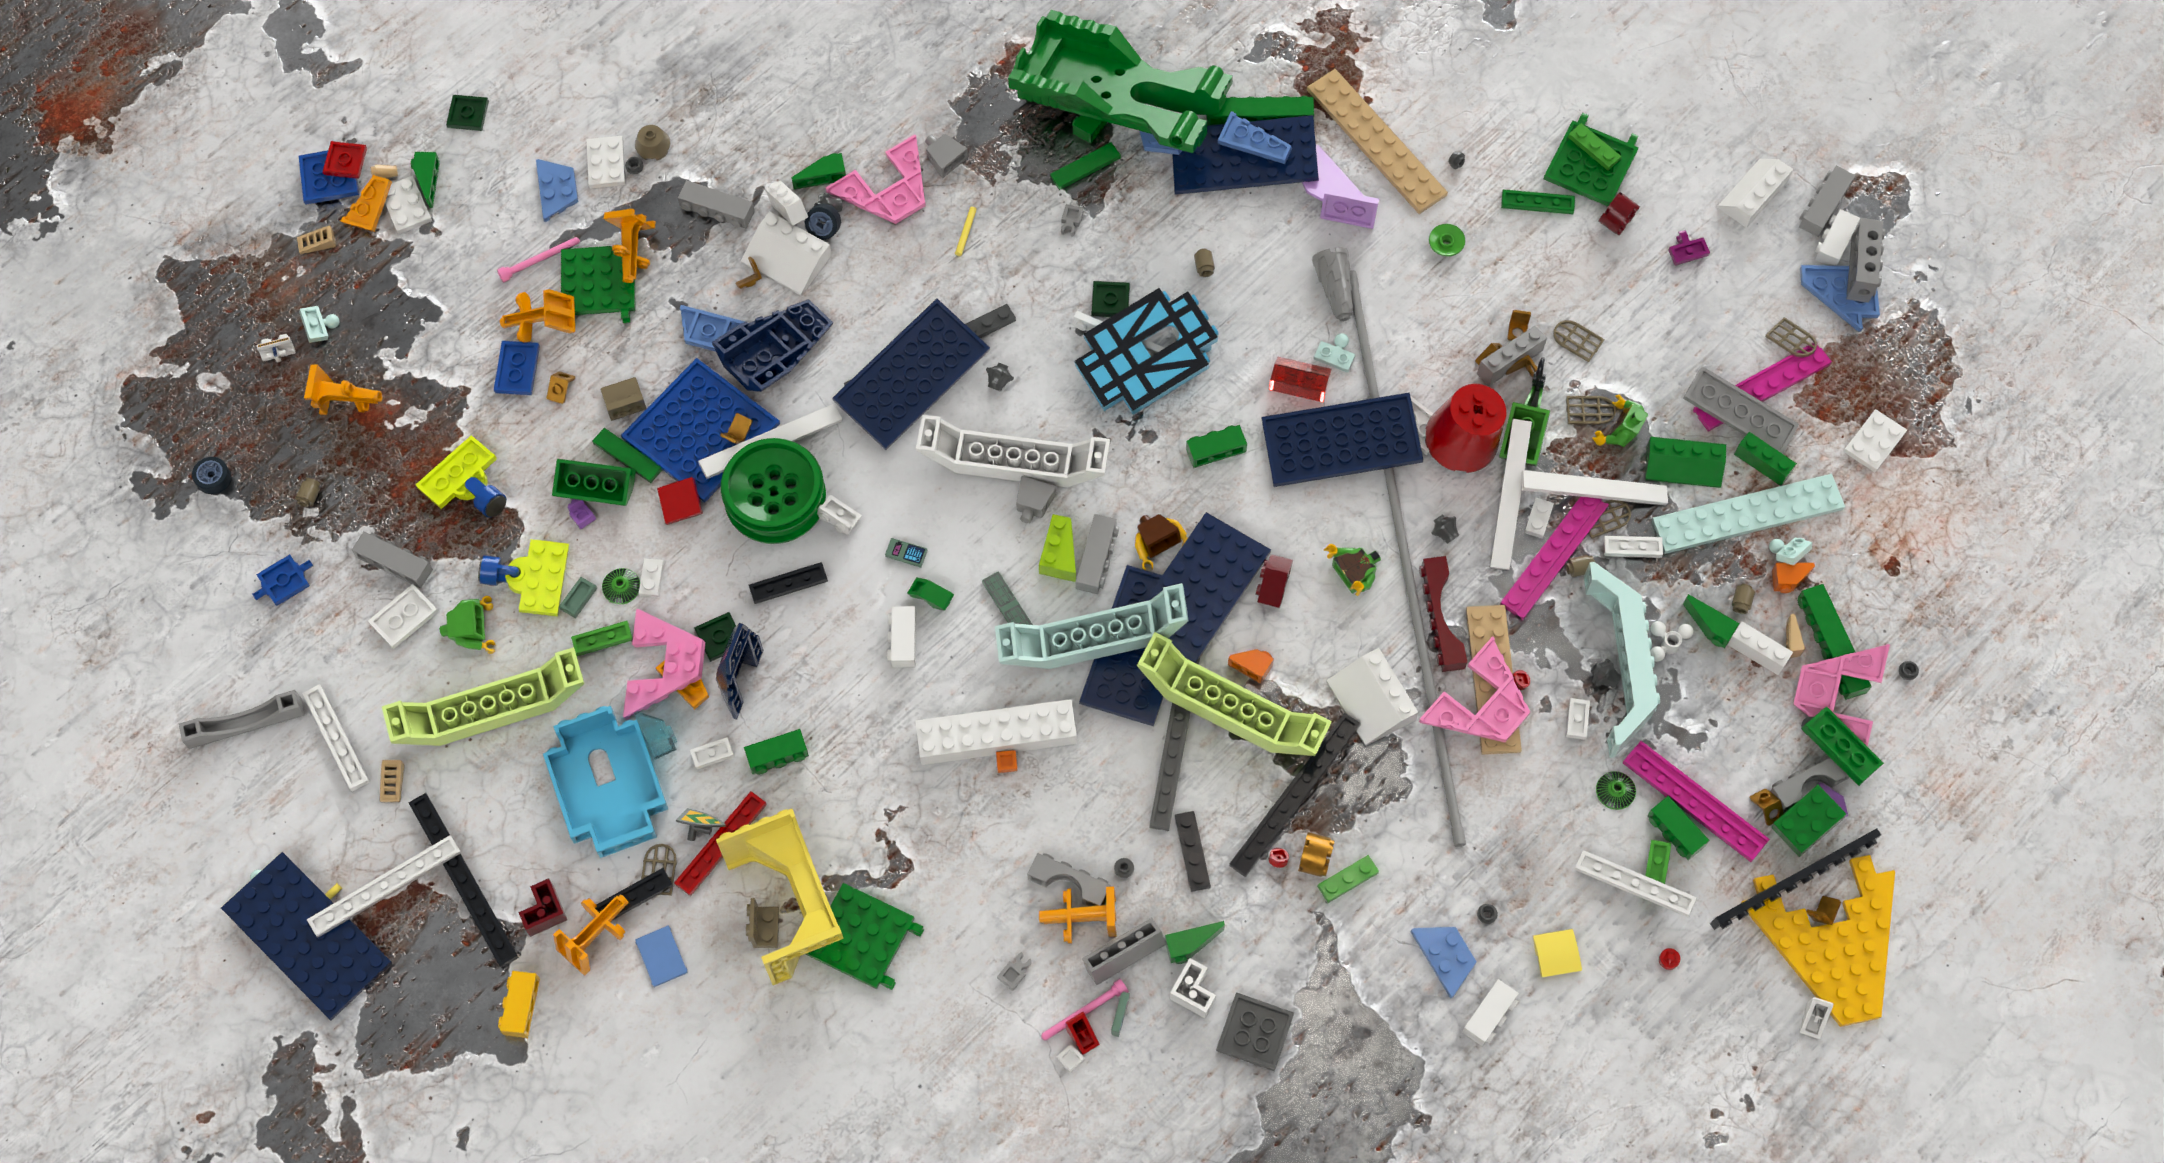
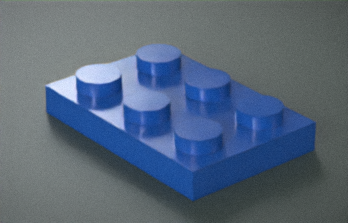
M502 341L494 384L495 393L532 395L540 348L539 343Z

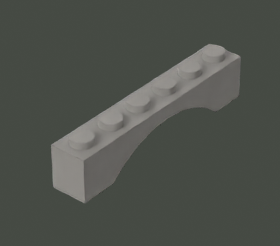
M295 690L275 695L265 703L240 713L221 717L196 718L179 723L182 742L189 749L298 718L304 716L305 713L301 697Z

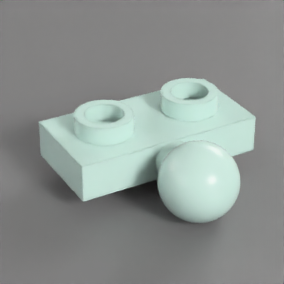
M318 306L301 308L299 311L309 343L328 340L325 326L334 329L340 323L338 316L330 314L325 319H322Z
M1343 333L1336 335L1334 339L1335 346L1321 341L1314 355V360L1348 373L1355 358L1354 353L1342 349L1349 343L1348 336Z
M1795 537L1787 545H1784L1782 540L1773 539L1769 544V549L1772 553L1776 554L1777 561L1795 565L1812 549V542Z

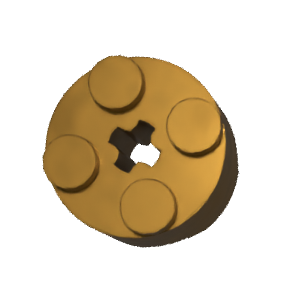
M1308 832L1298 871L1319 877L1326 876L1330 859L1326 857L1331 858L1334 840Z

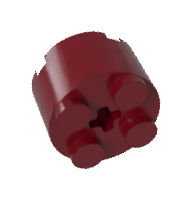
M1619 192L1598 222L1620 236L1626 225L1634 218L1640 206Z

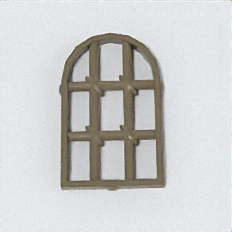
M1785 317L1765 336L1797 357H1808L1817 348V341L1810 333ZM1785 321L1794 328L1788 329L1782 323ZM1778 327H1781L1788 333L1786 335H1781L1775 330ZM1797 329L1806 336L1804 338L1800 337L1794 331ZM1773 332L1782 339L1778 341L1770 336V334ZM1793 335L1801 341L1795 344L1787 339V337ZM1810 338L1814 342L1815 346L1806 340ZM1787 341L1788 343L1793 345L1794 348L1791 350L1790 348L1782 344V342ZM1802 343L1807 344L1808 346L1813 348V350L1807 352L1806 350L1801 348L1800 345ZM1796 349H1797V350L1799 349V350L1802 351L1804 354H1802V353H1797V352H1795V350H1796Z
M1571 320L1559 322L1553 332L1554 339L1560 346L1587 362L1592 359L1605 340ZM1564 324H1572L1575 326L1573 327V329H1571ZM1562 326L1569 330L1570 333L1568 336H1565L1556 329ZM1578 327L1587 332V336L1584 337L1576 332V328ZM1574 333L1582 338L1583 341L1579 344L1573 341L1570 336ZM1556 334L1563 337L1564 341L1561 342L1557 338ZM1590 335L1601 341L1599 345L1590 340ZM1567 341L1577 346V350L1575 351L1565 345ZM1586 341L1597 347L1594 352L1585 348L1584 344ZM1580 349L1588 352L1591 356L1587 358L1580 354Z
M1566 396L1568 424H1607L1615 417L1616 407L1612 404V400L1607 397ZM1569 399H1581V404H1569ZM1584 399H1597V404H1586ZM1600 399L1605 400L1610 404H1602L1600 403ZM1569 407L1582 408V413H1570ZM1584 407H1596L1598 413H1587ZM1600 407H1613L1614 412L1603 413ZM1570 416H1580L1582 421H1570ZM1585 416H1596L1598 421H1585ZM1601 416H1612L1608 420L1601 421Z
M1605 501L1604 503L1609 504V510H1606L1603 515L1610 512L1614 518L1605 522L1600 518L1598 520L1600 524L1594 525L1592 529L1602 527L1603 531L1592 535L1590 531L1588 533L1590 538L1593 539L1627 525L1631 518L1630 507L1623 501ZM1614 502H1615V503H1620V504H1622V505H1619V506H1617V507H1612L1610 503H1614ZM1623 507L1628 510V513L1621 516H1616L1614 512ZM1628 516L1627 521L1621 524L1619 519ZM1613 521L1617 522L1618 526L1606 530L1605 524Z
M656 844L650 847L643 860L641 879L649 876L645 875L646 862H652L651 864H653L651 874L655 872L656 863H663L665 871L667 864H673L672 877H669L673 884L677 865L674 850L665 844ZM658 847L666 848L664 860H658L657 858ZM655 849L654 858L647 859L649 853ZM669 850L674 855V861L668 859ZM673 887L670 888L669 892H662L659 895L672 896Z

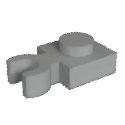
M1065 205L1061 223H1064L1061 227L1062 235H1064L1065 230L1069 229L1071 230V237L1074 236V226L1079 227L1083 215L1082 207Z
M1022 952L1017 955L1015 964L1009 961L997 976V979L1011 990H1014L1026 976V973L1022 970L1029 968L1032 963L1031 959L1026 963L1020 961L1023 958Z

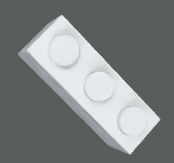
M782 181L774 182L765 189L772 207L792 226L808 218L801 199Z
M1841 209L1837 215L1833 214L1829 225L1832 226L1830 229L1826 228L1822 236L1825 240L1823 243L1819 242L1815 250L1818 253L1815 260L1827 266H1837L1860 217Z
M915 606L892 607V613H888V625H891V631H888V643H891V649L887 651L888 661H891L892 668L915 667Z
M1744 622L1740 623L1728 643V646L1777 675L1780 674L1793 653Z
M1498 979L1468 1021L1462 1033L1482 1047L1485 1042L1490 1044L1496 1035L1493 1032L1497 1025L1501 1028L1508 1018L1505 1016L1508 1009L1513 1011L1519 1002L1516 1000L1519 993Z

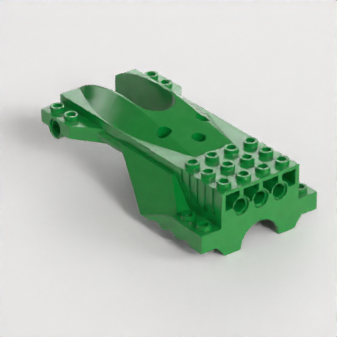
M1050 10L1047 17H1041L1036 25V35L1030 51L1026 53V49L1021 48L1016 56L1014 69L1008 77L1009 88L1017 90V97L1019 99L1052 106L1060 110L1153 134L1160 145L1194 153L1197 146H1201L1207 135V120L1200 119L1197 115L1219 113L1226 101V94L1233 83V75L1224 73L1220 67L1215 65L1210 66L1208 69L1195 67L1175 72L1153 68L1140 58L1117 26L1099 24L1094 20H1083L1075 15L1067 16L1055 10Z

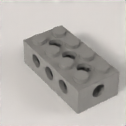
M1861 218L1851 236L1846 297L1848 300L1869 303L1871 297L1875 296L1877 287L1881 285L1882 276H1879V272L1882 270L1883 260L1880 259L1884 252L1882 240L1885 237L1886 231L1883 229V221Z

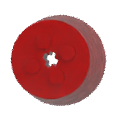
M1468 384L1459 388L1434 412L1426 425L1425 442L1432 457L1443 467L1452 471L1458 470L1471 473L1486 467L1498 451L1506 419V406L1502 397L1494 389L1483 384Z

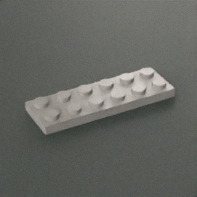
M1703 366L1699 369L1683 397L1684 400L1746 436L1748 432H1751L1782 454L1799 426L1797 422Z

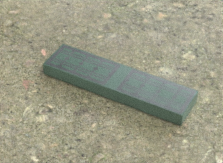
M999 571L982 580L984 587L1007 623L1014 622L1015 624L1033 625Z

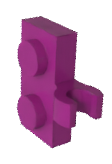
M1686 230L1678 232L1679 236H1676L1679 244L1668 249L1675 266L1707 257L1710 254L1704 237L1690 241Z

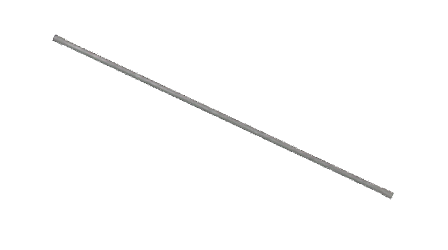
M1351 270L1349 275L1352 287L1353 311L1370 399L1378 398L1379 392L1361 304L1357 273ZM1393 468L1384 469L1430 708L1437 700V694ZM1433 726L1452 826L1453 842L1455 847H1461L1466 845V840L1461 825L1443 728Z

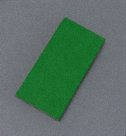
M1827 706L1801 728L1858 786L1884 764Z

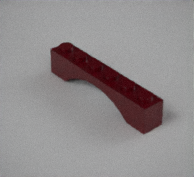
M1446 556L1425 558L1422 565L1419 566L1420 577L1424 578L1423 593L1428 598L1426 609L1427 612L1431 613L1432 619L1429 620L1430 628L1435 633L1433 644L1435 648H1438L1439 653L1437 654V664L1441 666L1442 672L1463 670L1467 665L1464 644L1450 631L1441 611V592L1450 574Z

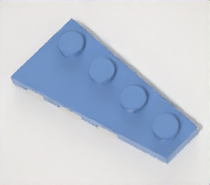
M1232 111L1218 138V144L1283 164L1286 163L1292 150L1291 145L1274 135L1265 133L1262 128L1253 126L1248 120L1239 118Z

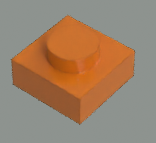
M1016 750L996 752L998 773L1018 771Z

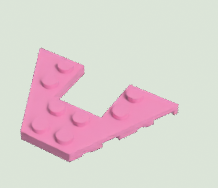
M916 135L909 137L885 152L887 158L903 179L875 195L858 172L854 170L825 187L826 192L894 224L922 209L926 205Z
M636 609L632 645L634 647L667 645L663 678L627 681L623 718L629 720L633 714L642 709H648L654 703L661 702L668 698V695L672 692L682 690L688 684L702 678L706 642L642 610Z
M1492 636L1468 663V667L1495 687L1497 691L1476 715L1467 710L1446 692H1443L1419 719L1420 723L1506 742L1529 716L1530 710L1524 702L1522 693L1518 690L1514 677L1495 643V638Z
M1890 644L1803 665L1794 705L1809 717L1816 716L1826 706L1833 712L1841 675L1882 683ZM1834 713L1868 747L1873 721Z

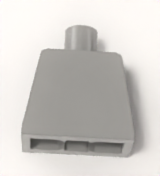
M943 134L938 139L933 135H929L925 140V143L928 145L926 149L927 158L942 178L968 159L967 148L947 134Z
M1021 476L1016 503L1017 511L1022 512L1020 520L1024 523H1031L1033 516L1042 518L1056 495V486Z

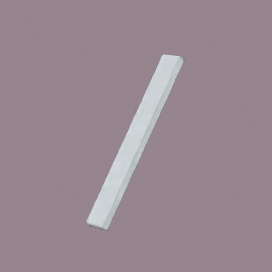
M832 404L699 460L698 464L706 479L724 472L730 459L740 449L752 442L767 438H780L795 442L838 424L843 419L835 404Z
M1512 420L1490 568L1507 571L1510 569L1522 490L1521 472L1525 470L1531 421Z
M1527 470L1521 472L1522 490L1664 506L1668 504L1667 486Z
M451 835L308 918L307 921L318 938L459 855L461 851Z

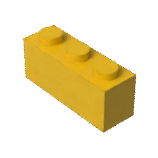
M512 971L511 977H508L506 985L508 993L502 1003L504 1013L503 1016H500L498 1028L503 1035L528 1038L540 978L536 973Z

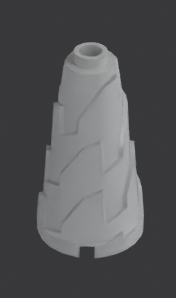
M1335 247L1336 252H1331L1329 248L1315 254L1312 257V262L1319 282L1322 283L1326 298L1329 300L1333 315L1340 319V321H1347L1353 314L1349 254L1346 248Z

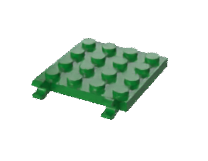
M1582 112L1578 122L1572 120L1543 180L1608 207L1615 198L1638 152L1639 147H1636L1635 144L1639 136L1632 133L1628 142H1624L1586 126L1589 115ZM1582 123L1621 156L1620 161L1609 171L1568 138L1569 133Z
M612 246L561 249V293L574 296L575 315L621 312L623 323H630V311H636L635 279L633 283L622 281V257L613 254Z
M843 883L830 906L842 932L843 939L805 955L875 989L881 984L893 990L896 984L895 979L885 976V973L907 932L909 931L921 937L924 932L923 926L913 923L914 916Z

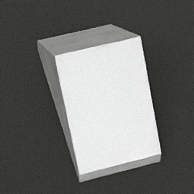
M1812 997L1806 1004L1800 1033L1820 1039L1834 1004Z

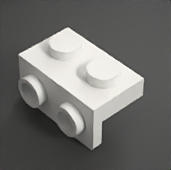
M831 494L823 505L818 507L817 515H819L822 521L831 523L837 531L849 535L862 516Z

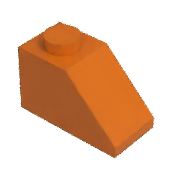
M1776 563L1772 569L1774 591H1780L1781 593L1794 591L1811 574L1815 563H1796L1795 565Z
M1258 649L1232 654L1228 658V665L1260 684L1269 673L1274 662V658L1268 652Z

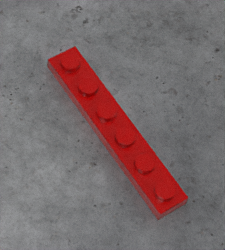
M750 791L724 822L726 827L718 829L674 884L691 896L723 858L716 839L726 832L733 833L744 825H750L767 803Z

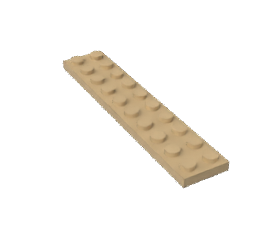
M1336 69L1307 87V91L1418 214H1421L1447 196L1448 192Z

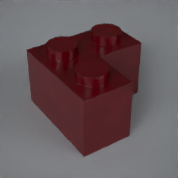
M1272 554L1269 560H1265L1260 573V578H1263L1262 584H1258L1255 594L1259 596L1258 603L1280 608L1293 560Z
M549 878L530 886L537 904L518 913L526 932L531 937L568 919L554 885Z

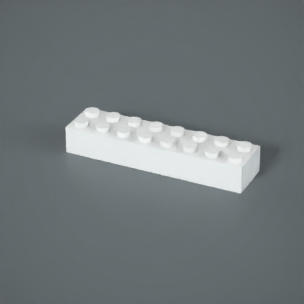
M1071 699L915 721L921 765L992 756L1000 751L1016 750V752L1077 744Z

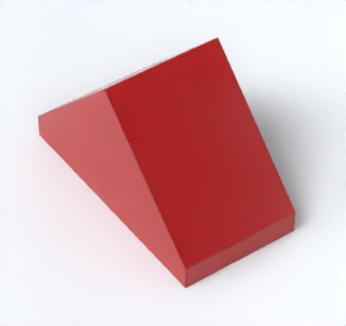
M1084 1012L1065 1022L1068 1034L1082 1055L1100 1045Z

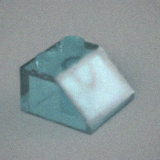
M638 711L634 713L655 760L677 750L674 743H677V740L670 725L666 726L662 719Z

